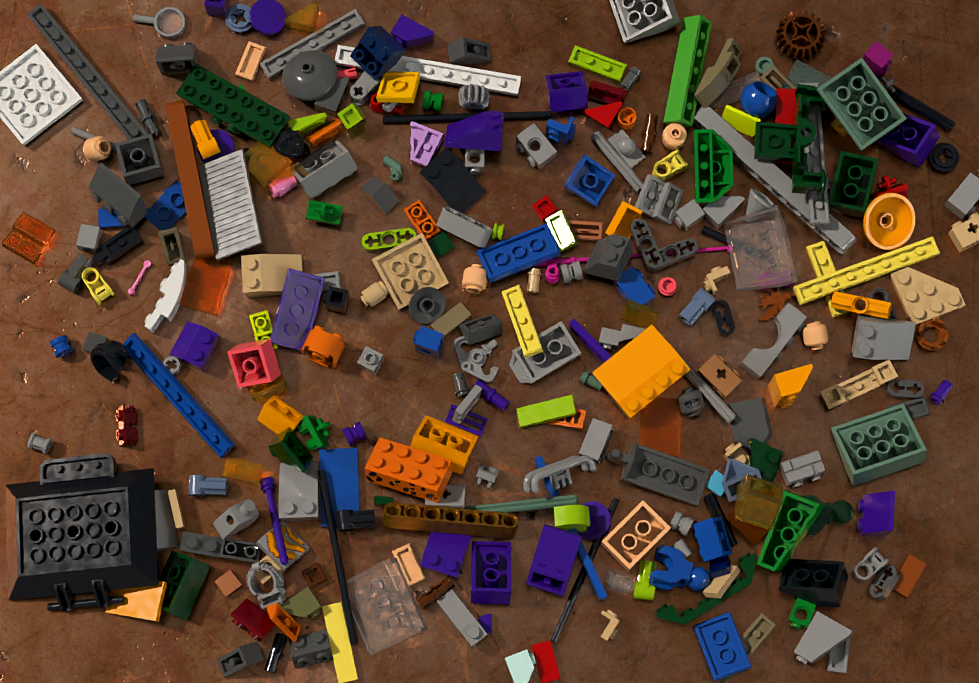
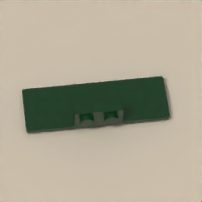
M198 64L194 65L176 92L177 96L207 112L211 119L210 121L214 125L225 127L226 131L234 136L237 134L242 137L243 134H246L269 148L272 147L273 142L290 119L286 113Z

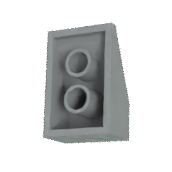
M858 314L851 349L853 357L871 360H909L916 322Z
M310 462L307 471L304 473L285 463H280L278 505L279 519L281 521L320 520L319 479L317 474L319 462Z

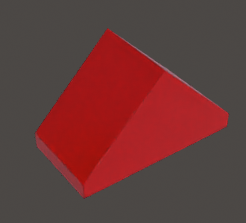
M619 101L587 109L585 114L610 129L619 111L623 108V103Z

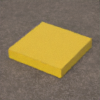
M386 72L380 82L376 96L377 102L414 103L421 78L420 72Z

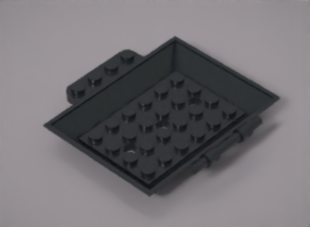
M107 453L49 459L42 462L39 469L40 481L5 485L9 601L56 596L58 602L48 603V611H74L75 608L94 606L104 608L125 602L124 596L111 597L108 590L159 585L154 468L116 472V460ZM110 523L116 524V530L113 533L108 532ZM73 527L78 528V534L75 537L70 535ZM36 531L41 533V538L38 541L33 540V534ZM94 592L95 599L74 601L70 594Z

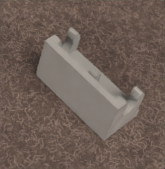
M593 418L580 448L579 455L590 456L595 460V463L601 465L615 432L613 425Z

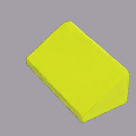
M726 105L722 114V118L735 130L750 137L755 136L756 122H761L759 118L729 105Z

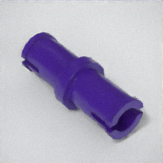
M480 379L473 385V387L475 385L481 387V395L485 398V401L493 403L501 411H504L510 404V401L498 394L495 388H490Z

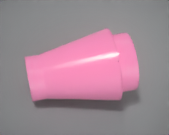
M293 175L272 180L268 184L270 193L274 198H280L292 188L298 186Z

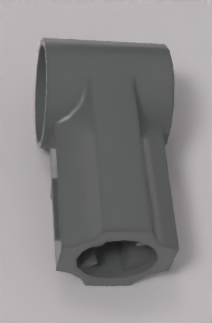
M78 253L69 269L64 270L60 275L58 284L72 293H77L83 284L82 273L86 268L92 266L93 261Z

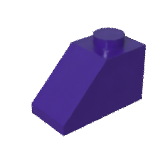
M403 14L390 32L391 36L398 43L407 48L434 40V31Z

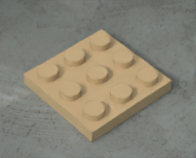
M423 233L372 259L398 310L409 305L412 295L417 290L423 287L439 289L449 284Z

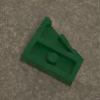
M749 438L748 444L751 446L750 465L759 469L765 487L771 488L784 452L754 438Z

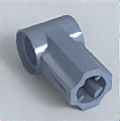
M703 287L695 293L691 299L692 301L679 314V317L687 325L692 326L704 311L707 312L717 300Z
M204 475L189 476V496L227 495V478H208Z

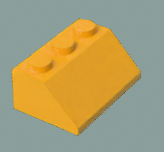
M812 364L773 376L768 384V389L774 407L780 406L783 409L792 405L791 403L797 398L813 368Z
M425 415L413 436L410 447L452 459L453 472L462 475L479 436Z

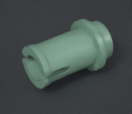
M589 370L588 372L583 371L579 381L583 385L585 383L600 391L602 385Z

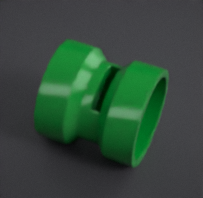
M425 90L422 108H432L435 111L441 112L444 94H433L431 91Z

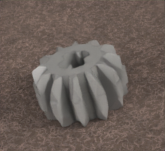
M478 84L463 85L458 92L459 105L470 110L485 109L490 101L489 89Z

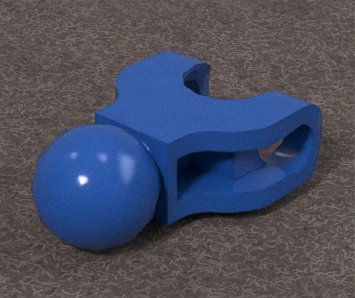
M666 545L656 548V560L665 564L668 571H653L649 576V583L652 586L662 590H671L677 586L685 588L688 585L694 591H702L709 585L711 581L709 572L703 567H693V563L688 562L680 550Z

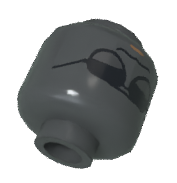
M693 387L681 390L682 394L677 398L681 412L687 414L688 417L702 413L705 402L701 391L693 390Z

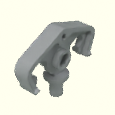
M465 337L456 338L454 340V349L462 371L485 383L493 382L499 367H492L489 375H485L481 367L486 362V355L490 357L492 350L498 346V343L493 339L487 345L482 344V349L475 348L466 352L461 349V344L467 343Z

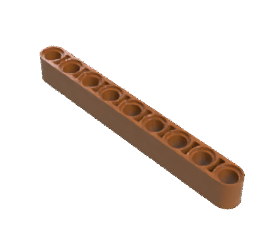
M184 100L167 103L165 107L195 256L197 260L215 256L205 200L203 199L204 195Z

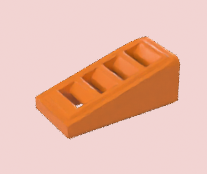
M576 408L577 415H579L577 424L574 423L575 415L571 416L570 423L566 422L567 417H565L562 421L557 419L545 422V424L582 431L586 410Z

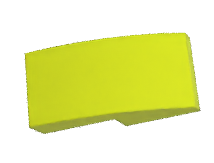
M268 310L250 314L249 317L255 340L270 339L273 327ZM272 344L273 349L278 348L276 344Z

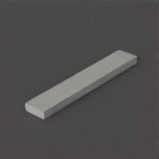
M354 9L260 63V66L268 79L271 80L283 73L284 67L295 55L309 50L322 51L366 26L358 11Z

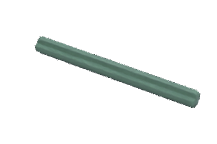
M566 495L466 506L464 509L513 513L550 509L565 505H578L577 495Z

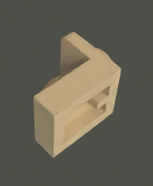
M740 442L737 445L732 443L725 449L726 453L723 457L726 461H728V457L750 465L749 456L742 448Z

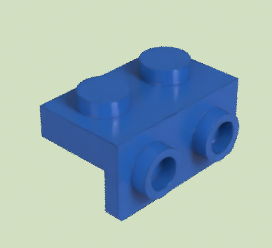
M571 116L567 126L549 119L546 124V137H548V140L553 143L560 142L564 145L567 144L568 140L572 141L576 132L575 118Z

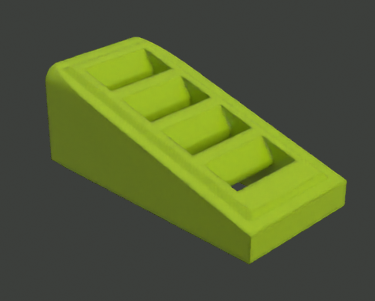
M324 112L289 120L287 123L290 130H299L302 135H305L328 123V118Z

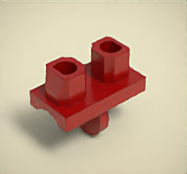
M885 175L881 178L882 182L877 184L878 189H885L871 194L872 200L885 193H897L907 198L906 190L909 188L907 184L903 183L891 186L897 183L896 179L892 178L889 180L888 176Z

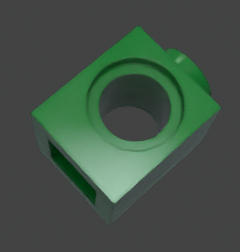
M800 598L795 599L787 622H790L791 627L798 630L808 628L816 605ZM797 610L805 612V620H799L796 617Z

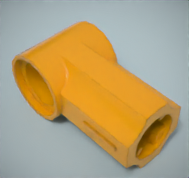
M198 120L194 122L190 127L198 143L197 146L203 160L220 153L217 142L212 137L206 121Z

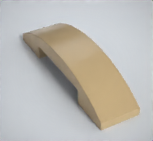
M889 359L872 367L870 370L821 391L820 394L828 409H831L897 378L898 375Z

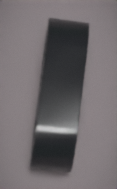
M718 300L713 304L712 315L718 333L721 336L728 337L735 329L734 320L728 303ZM718 305H721L722 308L725 307L723 317H721L720 311H716ZM723 320H725L727 326H731L728 332L725 329H721L723 327Z

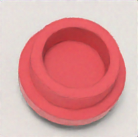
M665 277L660 280L658 290L664 296H671L677 290V283L673 278Z

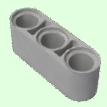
M446 206L443 207L436 223L438 227L481 248L486 247L493 231L489 226Z

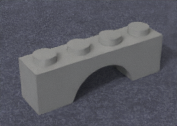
M787 303L774 319L778 328L776 343L768 349H751L739 365L757 379L761 376L765 377L772 369L769 366L773 360L777 362L782 356L781 350L783 347H788L795 339L792 337L796 331L800 332L805 326L804 320L807 316L790 303Z

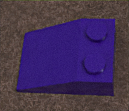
M485 111L447 125L444 147L501 151L504 113Z
M903 113L907 119L875 141V143L904 161L921 167L940 136L935 124Z
M895 491L866 494L862 497V500H859L858 511H861V519H858L857 531H860V536L884 538L893 531Z
M431 532L423 553L420 568L458 580L472 535Z
M472 541L471 603L510 605L511 542Z

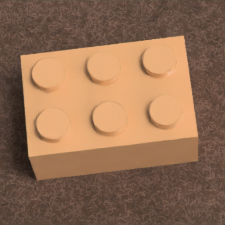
M642 501L601 541V545L629 572L670 531L671 527L650 506Z

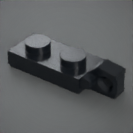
M128 226L102 243L98 249L99 253L91 258L97 267L104 262L108 264L141 243L143 239L134 227L131 229Z

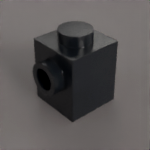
M329 286V290L325 292L323 299L326 309L345 313L350 297L349 291Z

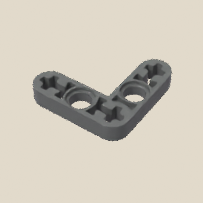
M638 218L631 223L630 231L646 267L651 271H657L692 257L697 252L698 244L693 238H686L658 249L645 220ZM637 224H638L640 227L643 226V228H642L643 236H642V237H640L641 234H640L639 230H638V229L635 230ZM644 240H648L652 243V246L649 249H644L641 243ZM686 244H689V246L693 245L692 251L685 249ZM674 250L677 253L676 258H668L666 256L667 251ZM651 252H653V254H652V255H653V258H654L655 260L658 259L657 265H654V263H650V262H651V256H650V253H651Z

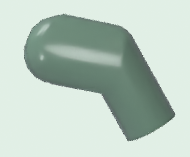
M386 155L382 163L390 168V178L393 181H399L403 175L402 165Z

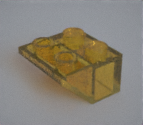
M747 474L737 485L735 519L771 530L782 504L783 486Z

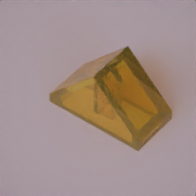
M313 1L284 19L286 27L291 30L314 33L319 13L317 1Z

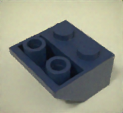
M382 26L368 27L350 57L374 80H378L398 63L406 49Z

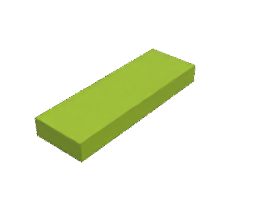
M576 45L568 61L570 65L621 83L627 65Z
M573 395L516 408L521 428L577 415Z

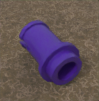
M943 380L938 389L932 392L931 400L937 405L944 403L945 397L954 387L953 384Z

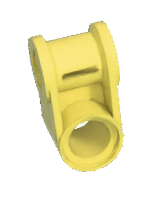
M677 149L655 164L652 175L664 182L687 169L689 163L684 161L680 155V150ZM657 169H664L666 174H659Z
M89 267L83 271L82 279L98 305L110 295H115L108 283L104 281L95 268ZM90 274H96L94 281H87Z

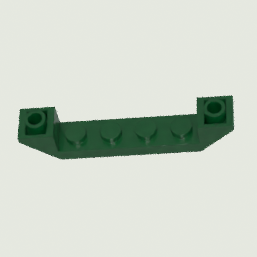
M747 553L739 558L741 562L737 566L745 578L742 579L740 576L732 582L733 586L728 588L721 598L709 599L706 597L698 602L699 607L693 610L690 607L681 613L683 617L679 616L673 605L667 606V604H664L656 609L658 613L654 617L656 620L681 626L693 621L752 583L757 554L750 555V553Z

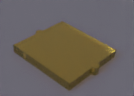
M628 299L626 306L622 309L621 320L637 327L646 329L651 324L654 326L658 322V311Z

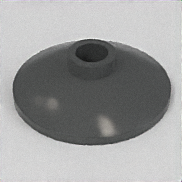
M423 287L417 290L409 301L410 315L414 320L422 324L435 322L443 315L446 307L444 295L434 287ZM424 301H428L426 306L422 305Z

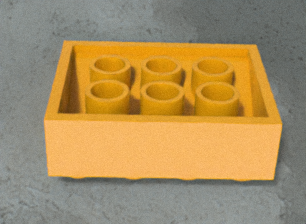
M651 324L594 370L592 374L624 414L631 418L691 369Z

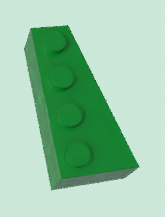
M784 490L757 565L774 572H781L826 505Z

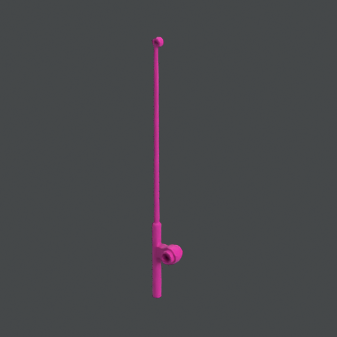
M729 245L726 247L697 249V252L727 250V253L733 254L735 247ZM667 251L666 255L677 254L675 251ZM640 253L631 254L630 258L642 257ZM589 257L553 258L533 267L547 266L545 278L549 283L555 284L560 280L558 265H570L574 261L587 262Z

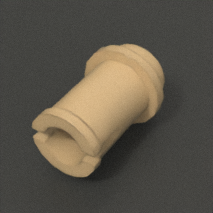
M530 268L529 272H527L529 275L527 292L539 293L540 276H542L541 270Z

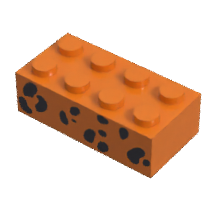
M380 437L364 468L366 481L439 503L453 473L452 459Z

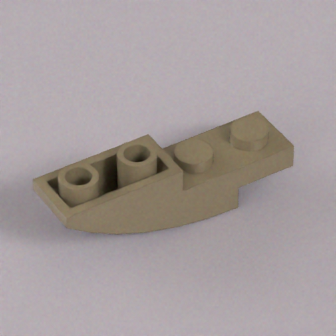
M734 38L727 39L714 67L707 68L694 94L703 108L710 105L726 89L742 65L739 61L742 49Z

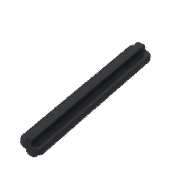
M895 85L892 86L896 91L892 94L888 91L891 97L947 131H951L955 126L953 120Z

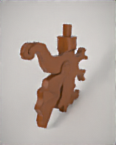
M781 286L776 287V292L772 288L767 290L771 292V296L766 295V297H763L764 293L761 294V303L758 306H762V310L768 305L772 306L766 309L758 321H768L770 318H774L777 310L780 312L785 306L784 302L795 297V293L790 294V292L781 294L779 292L782 288Z

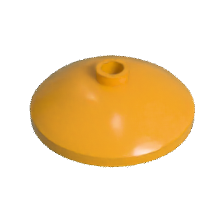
M885 193L879 195L869 204L864 215L863 227L867 239L875 247L884 250H893L901 247L909 240L914 231L916 221L914 208L910 201L900 194Z

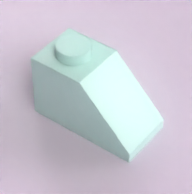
M526 649L506 657L505 661L513 682L528 683L534 670L533 664H536L533 653H528Z

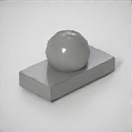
M623 129L607 140L631 169L645 159V155Z

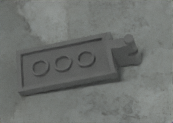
M635 442L632 443L628 454L614 449L605 457L607 462L623 466L620 480L696 507L699 506L710 469Z

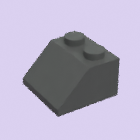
M182 43L176 46L164 44L162 47L157 48L156 64L161 74L190 72L194 65L198 64L196 45L192 43Z
M152 134L115 143L123 177L128 185L164 176Z
M611 234L597 241L583 269V273L619 281L632 254L630 238Z

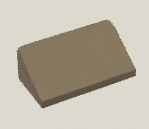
M460 302L430 326L433 330L443 333L444 338H446L459 328L460 324L472 318V314Z

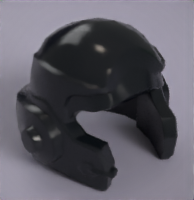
M111 340L110 342L94 346L90 357L91 363L97 372L113 382L118 377V371H122V368L127 364L130 354L122 343Z

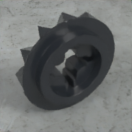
M938 143L930 151V165L935 170L942 172L951 171L959 163V152L952 144ZM943 152L945 154V157L950 158L947 159L944 164L942 162V159L939 158L943 154Z

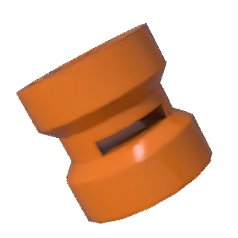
M625 107L618 113L617 125L624 131L631 130L635 126L636 112L632 108Z

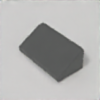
M494 314L459 325L469 345L502 334V322Z

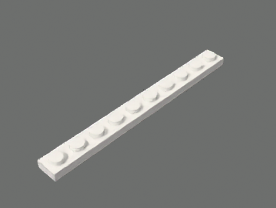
M338 45L334 61L336 65L363 69L350 57L355 49L354 47ZM402 56L398 63L389 70L420 72L421 80L461 87L470 84L483 85L490 92L518 96L521 76L406 56Z

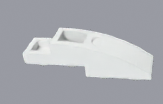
M182 259L178 263H174L169 277L164 278L161 282L159 291L164 297L157 301L156 309L144 321L146 323L144 325L145 328L153 334L164 318L171 322L181 303L187 278V265Z

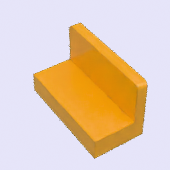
M272 396L264 404L257 420L276 434H280L288 427L294 432L303 421L302 417L304 416L276 396Z

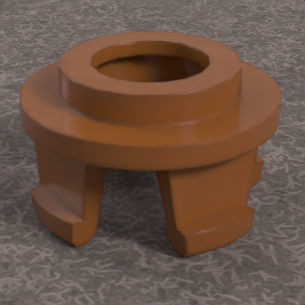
M934 318V320H927L919 325L916 331V340L923 349L937 351L946 344L949 334L943 325L944 321ZM927 330L937 332L938 339L936 342L930 343L925 340L924 334Z

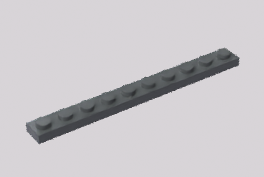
M42 3L28 12V18L124 136L129 140L147 135L148 133Z

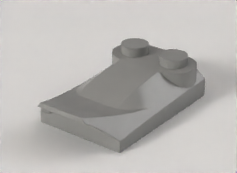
M562 321L538 335L543 352L525 358L521 346L512 350L509 366L520 383L532 384L566 363L574 361L581 355L579 348Z

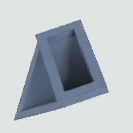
M728 457L722 486L729 502L765 488L759 469Z

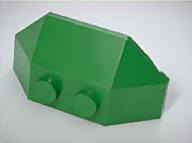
M713 129L694 130L696 203H715L733 187V150Z

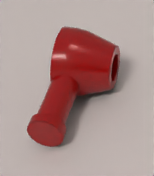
M374 94L369 99V108L374 113H382L385 111L382 108L384 102L375 103L374 100L377 94ZM395 106L391 112L401 115L404 107Z

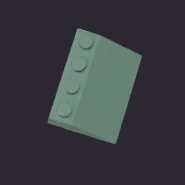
M860 58L816 89L861 151L907 119L863 58Z
M904 403L831 428L843 465L853 486L926 462L927 449Z

